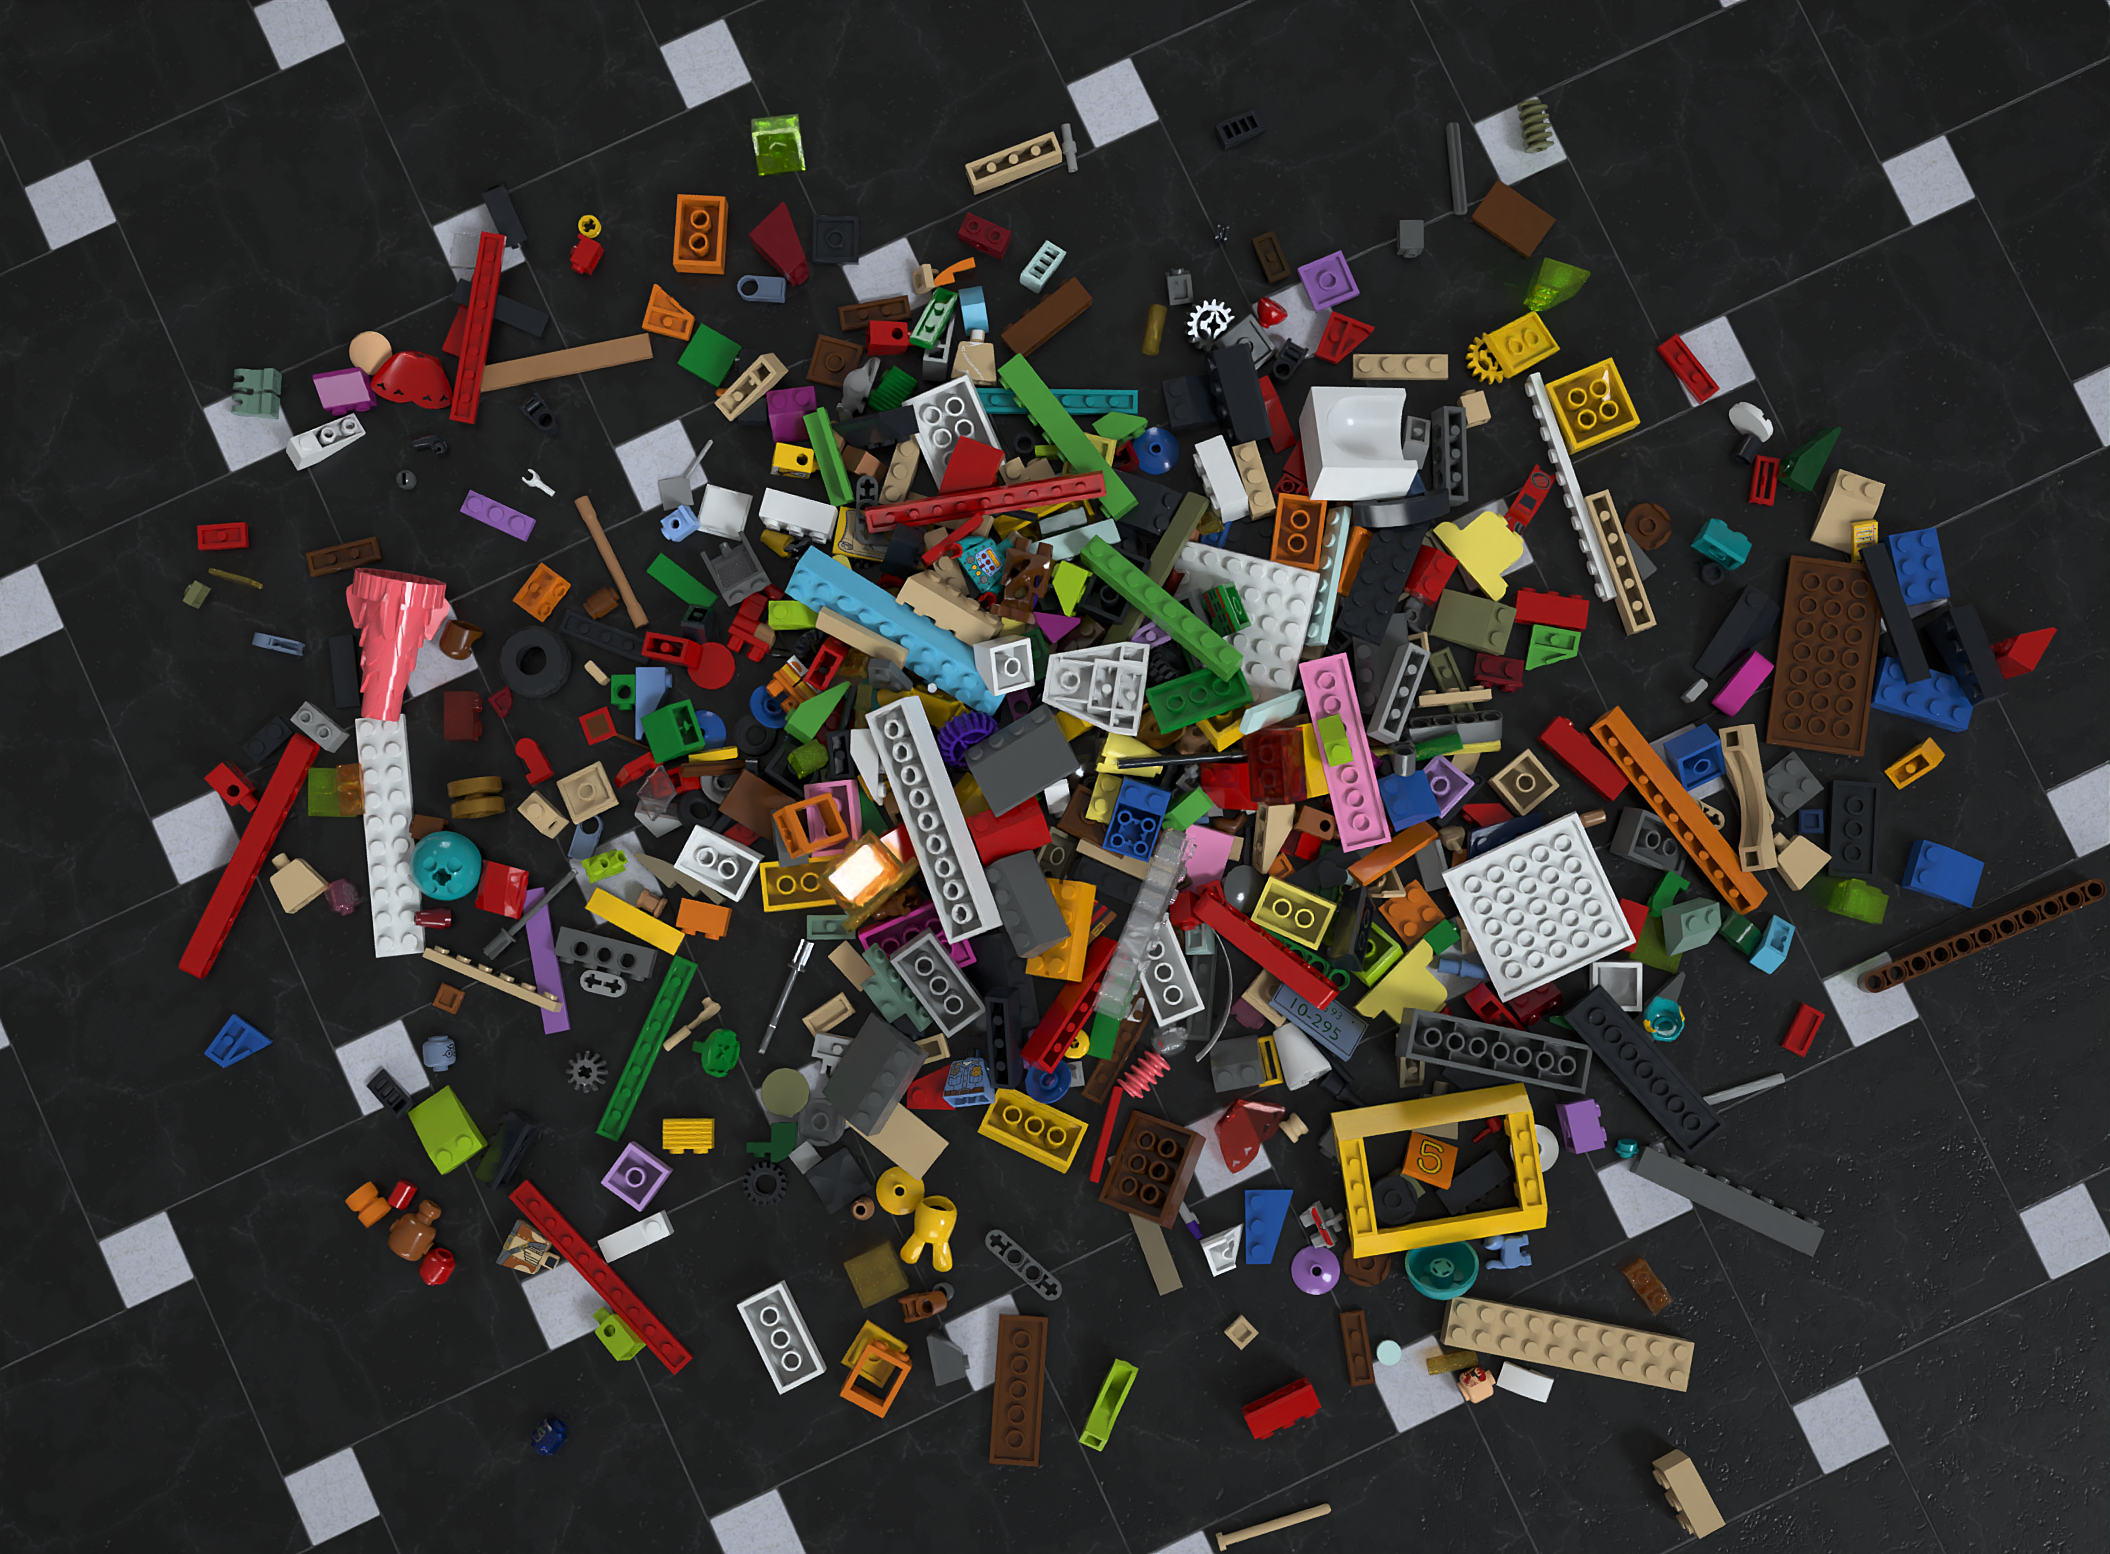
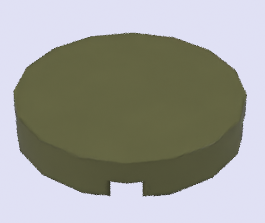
M782 1068L773 1071L767 1076L762 1085L761 1095L763 1103L769 1111L775 1115L786 1117L795 1115L804 1108L809 1100L810 1088L803 1074L796 1069Z

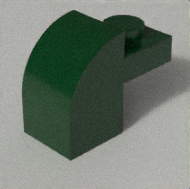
M1719 904L1721 927L1717 932L1723 935L1730 945L1749 956L1762 940L1763 935L1744 916L1735 910L1731 911Z
M798 1122L771 1123V1141L747 1142V1152H753V1157H767V1153H771V1162L783 1160L796 1147L798 1141Z

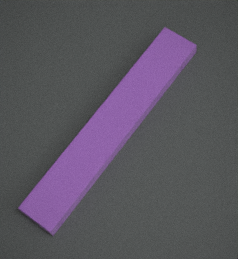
M545 887L527 890V897L523 907L524 915L546 895ZM547 903L526 923L538 993L543 995L544 991L558 996L557 1001L564 1003L560 1012H552L541 1007L545 1034L570 1030L571 1028L558 956L553 955L556 945Z

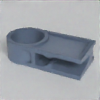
M746 275L738 281V292L746 301L785 303V278ZM747 281H755L758 284L757 292L751 296L744 295L741 291L742 285Z
M254 633L252 645L300 656L303 655L302 650L305 647V644L298 641L262 633Z
M594 816L598 820L599 827L593 834H586L583 831V821L577 824L568 853L569 857L583 861L594 856L603 830V822L599 816Z

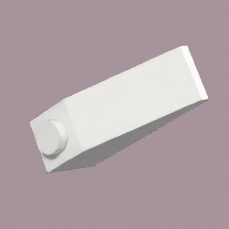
M662 1210L597 1242L606 1262L609 1263L672 1234L674 1230L665 1210Z

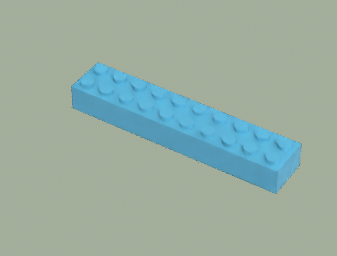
M812 545L797 563L785 590L786 594L817 613L825 606L908 649L909 653L904 665L906 668L927 681L936 684L938 688L974 710H981L984 714L989 713L993 717L1007 693L992 696L976 669L973 647L956 638L953 632L934 625L935 621L927 616L922 615L921 617L913 612L914 608L906 603L901 605L895 602L896 597Z

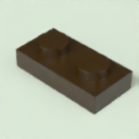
M1274 230L1251 240L1269 284L1291 276V270Z

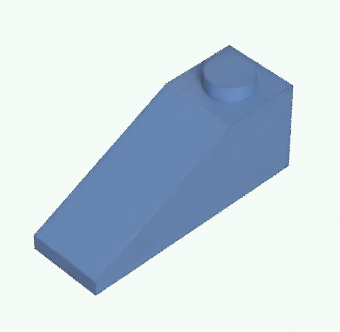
M636 667V740L645 741L646 739L640 718L661 709L668 695V688H672V674L668 673V669L665 667Z

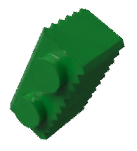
M894 365L891 370L887 369L880 379L882 383L879 388H873L867 398L868 408L877 413L903 407L901 403L910 399L919 386L918 381Z

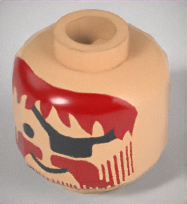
M1476 1366L1460 1375V1382L1457 1385L1466 1401L1470 1400L1473 1403H1478L1493 1395L1492 1385L1496 1382L1489 1370L1484 1372L1480 1366Z

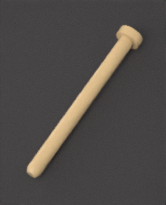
M1323 1504L1224 1536L1221 1532L1217 1533L1216 1538L1220 1551L1226 1550V1545L1328 1514L1331 1508L1329 1504Z

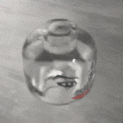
M1175 1022L1155 1029L1154 1037L1151 1038V1041L1159 1055L1169 1058L1186 1049V1040L1189 1039V1036L1184 1026L1179 1027Z

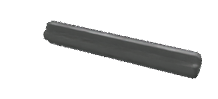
M1457 122L1448 123L1446 126L1453 207L1455 215H1464L1468 209L1460 127Z

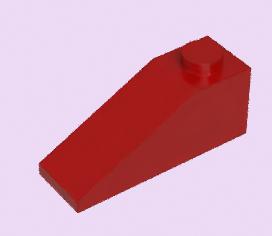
M1268 375L1258 380L1273 436L1267 439L1274 453L1277 454L1296 445L1297 442L1279 397Z
M1482 981L1464 996L1465 1000L1485 1023L1527 1032Z

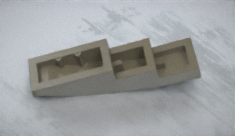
M638 852L633 855L669 888H673L679 883L693 897H697L703 892L718 906H721L727 900L718 891L674 868V865Z

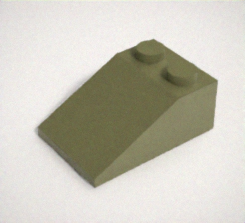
M1443 588L1429 634L1488 655H1504L1517 609L1496 601Z

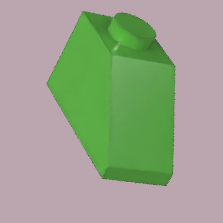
M1200 787L1194 788L1169 800L1161 826L1170 836L1184 831L1211 809L1214 803Z

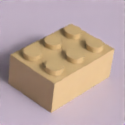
M1675 1449L1652 1462L1655 1468L1652 1471L1657 1482L1660 1485L1662 1484L1667 1490L1664 1495L1671 1507L1674 1506L1677 1512H1679L1676 1517L1683 1529L1686 1528L1689 1534L1693 1533L1700 1539L1726 1525L1691 1459L1679 1449Z

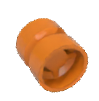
M371 1181L361 1186L345 1200V1203L351 1210L360 1212L358 1219L366 1228L373 1225L392 1209L384 1197H377L378 1189Z

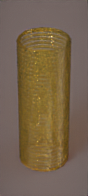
M1150 305L1141 350L1143 353L1150 355L1159 354L1167 312L1165 306Z
M1467 1349L1426 1358L1429 1375L1433 1376L1478 1366V1360L1475 1350L1469 1351Z

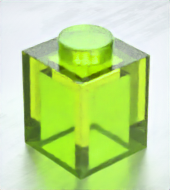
M814 739L793 750L787 759L799 779L823 767L829 758L825 746L820 744L817 739Z

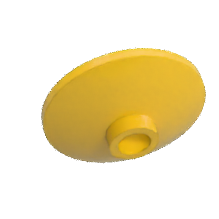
M900 1166L892 1167L885 1171L879 1178L876 1186V1195L880 1205L886 1211L895 1215H905L916 1210L925 1192L922 1178L917 1181ZM897 1187L904 1189L902 1196H898L895 1193Z

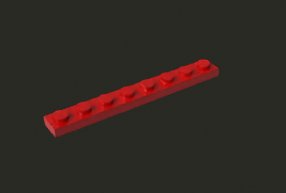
M481 231L450 413V420L469 424H475L507 239L505 235Z

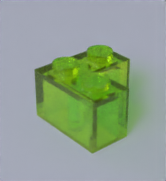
M1858 879L1844 880V882L1835 883L1828 911L1871 924H1882L1889 896L1881 894L1882 890L1879 888L1866 886L1867 882Z

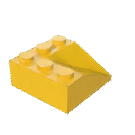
M1612 357L1544 386L1569 455L1632 430L1640 423Z

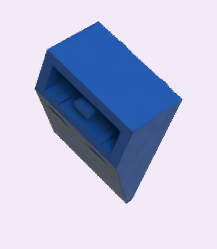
M1124 775L1102 848L1149 863L1171 796V790Z

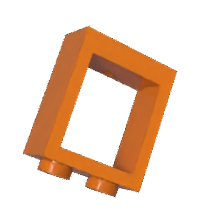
M831 792L785 806L772 814L791 859L835 845L849 837L846 825L840 816ZM817 805L830 837L809 844L796 811Z
M868 1338L841 1387L840 1396L884 1418L912 1367V1360L909 1359L910 1356L901 1350L894 1351L888 1348V1344L881 1339L875 1338L873 1340ZM870 1352L901 1368L884 1400L853 1384Z

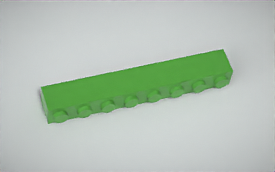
M1018 353L997 370L1001 375V378L998 380L1007 391L1011 388L1016 394L1013 399L1021 409L1026 407L1030 412L1027 415L1029 420L1035 427L1040 425L1043 428L1044 432L1041 435L1049 445L1054 443L1059 450L1056 451V454L1064 464L1069 461L1073 466V469L1070 470L1073 475L1103 470L1107 496L1097 498L1103 504L1099 508L1107 518L1112 516L1117 521L1139 504L1021 353Z
M1097 534L1082 548L1080 557L1081 562L1226 683L1243 665V655Z

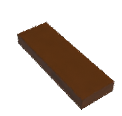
M908 295L838 307L842 332L867 328L870 320L892 322L912 320Z
M376 536L306 553L312 577L382 561L379 542Z
M1364 1309L1339 1312L1351 1387L1376 1383Z

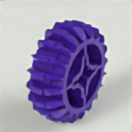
M971 710L968 714L962 712L961 716H953L952 721H945L946 725L940 728L936 743L941 758L950 766H956L957 769L962 766L968 769L969 766L963 752L998 732L1000 728L997 721L989 713L984 714L981 710L977 713Z

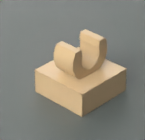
M922 264L911 272L916 295H924L931 289L937 288L935 287L933 276L939 272L936 269H931L930 264Z

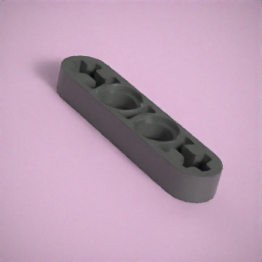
M992 1229L988 1232L985 1243L990 1251L1045 1299L1052 1301L1060 1297L1062 1285L1054 1275L1001 1229ZM1000 1234L1002 1236L1000 1241L1005 1246L1008 1241L1012 1244L1006 1248L1003 1255L999 1253L1003 1249L998 1244L991 1245V1235L997 1236ZM1014 1249L1020 1251L1022 1255L1021 1260L1018 1263H1011L1007 1257L1009 1251ZM1029 1266L1038 1267L1040 1270L1039 1277L1029 1279L1026 1276V1269ZM1044 1274L1048 1276L1045 1281L1049 1285L1056 1284V1294L1052 1292L1049 1295L1046 1294L1047 1288L1042 1283L1040 1287L1035 1285L1042 1280Z

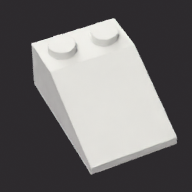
M696 825L674 868L738 902L743 898L760 866L759 863L763 861L765 856L742 843Z

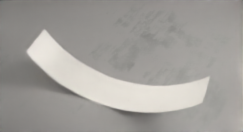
M1223 945L1222 948L1226 956L1229 971V995L1227 1006L1224 1012L1223 1019L1214 1036L1209 1041V1043L1203 1048V1050L1195 1056L1197 1062L1203 1056H1205V1054L1211 1049V1047L1214 1045V1043L1220 1036L1230 1010L1232 1000V975L1229 960Z

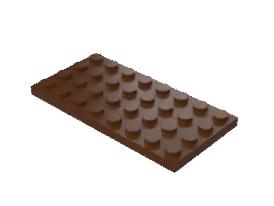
M1794 555L1789 557L1765 744L1856 757L1864 756L1882 619L1864 565Z

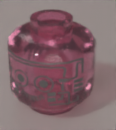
M346 879L328 884V889L324 892L330 911L333 913L340 912L341 916L355 912L354 907L360 904V897L355 884L347 882Z

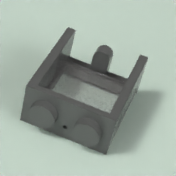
M743 531L738 532L743 544L731 550L727 542L721 543L719 548L722 555L710 561L705 551L700 553L729 607L771 584Z

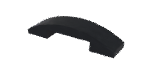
M1448 488L1424 491V496L1378 503L1376 499L1352 502L1354 525L1360 527L1402 526L1427 521L1450 512Z

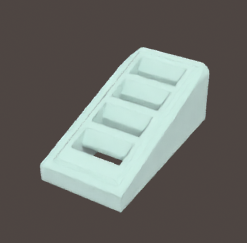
M1046 240L1021 273L1020 283L1039 294L1065 257L1066 252ZM1047 251L1051 255L1055 256V260L1047 256L1045 252ZM1040 259L1048 263L1050 266L1048 267L1044 263L1040 262ZM1035 267L1038 268L1039 270H1041L1042 272H1044V274H1041L1040 272H1038V271L1035 270L1034 268H1035Z

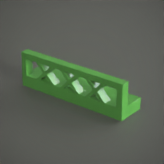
M824 407L818 408L817 412L805 415L803 418L831 506L839 507L856 500L834 431L831 427L828 412Z

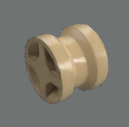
M1294 1112L1286 1122L1282 1121L1279 1124L1294 1143L1298 1141V1137L1301 1134H1306L1309 1131Z

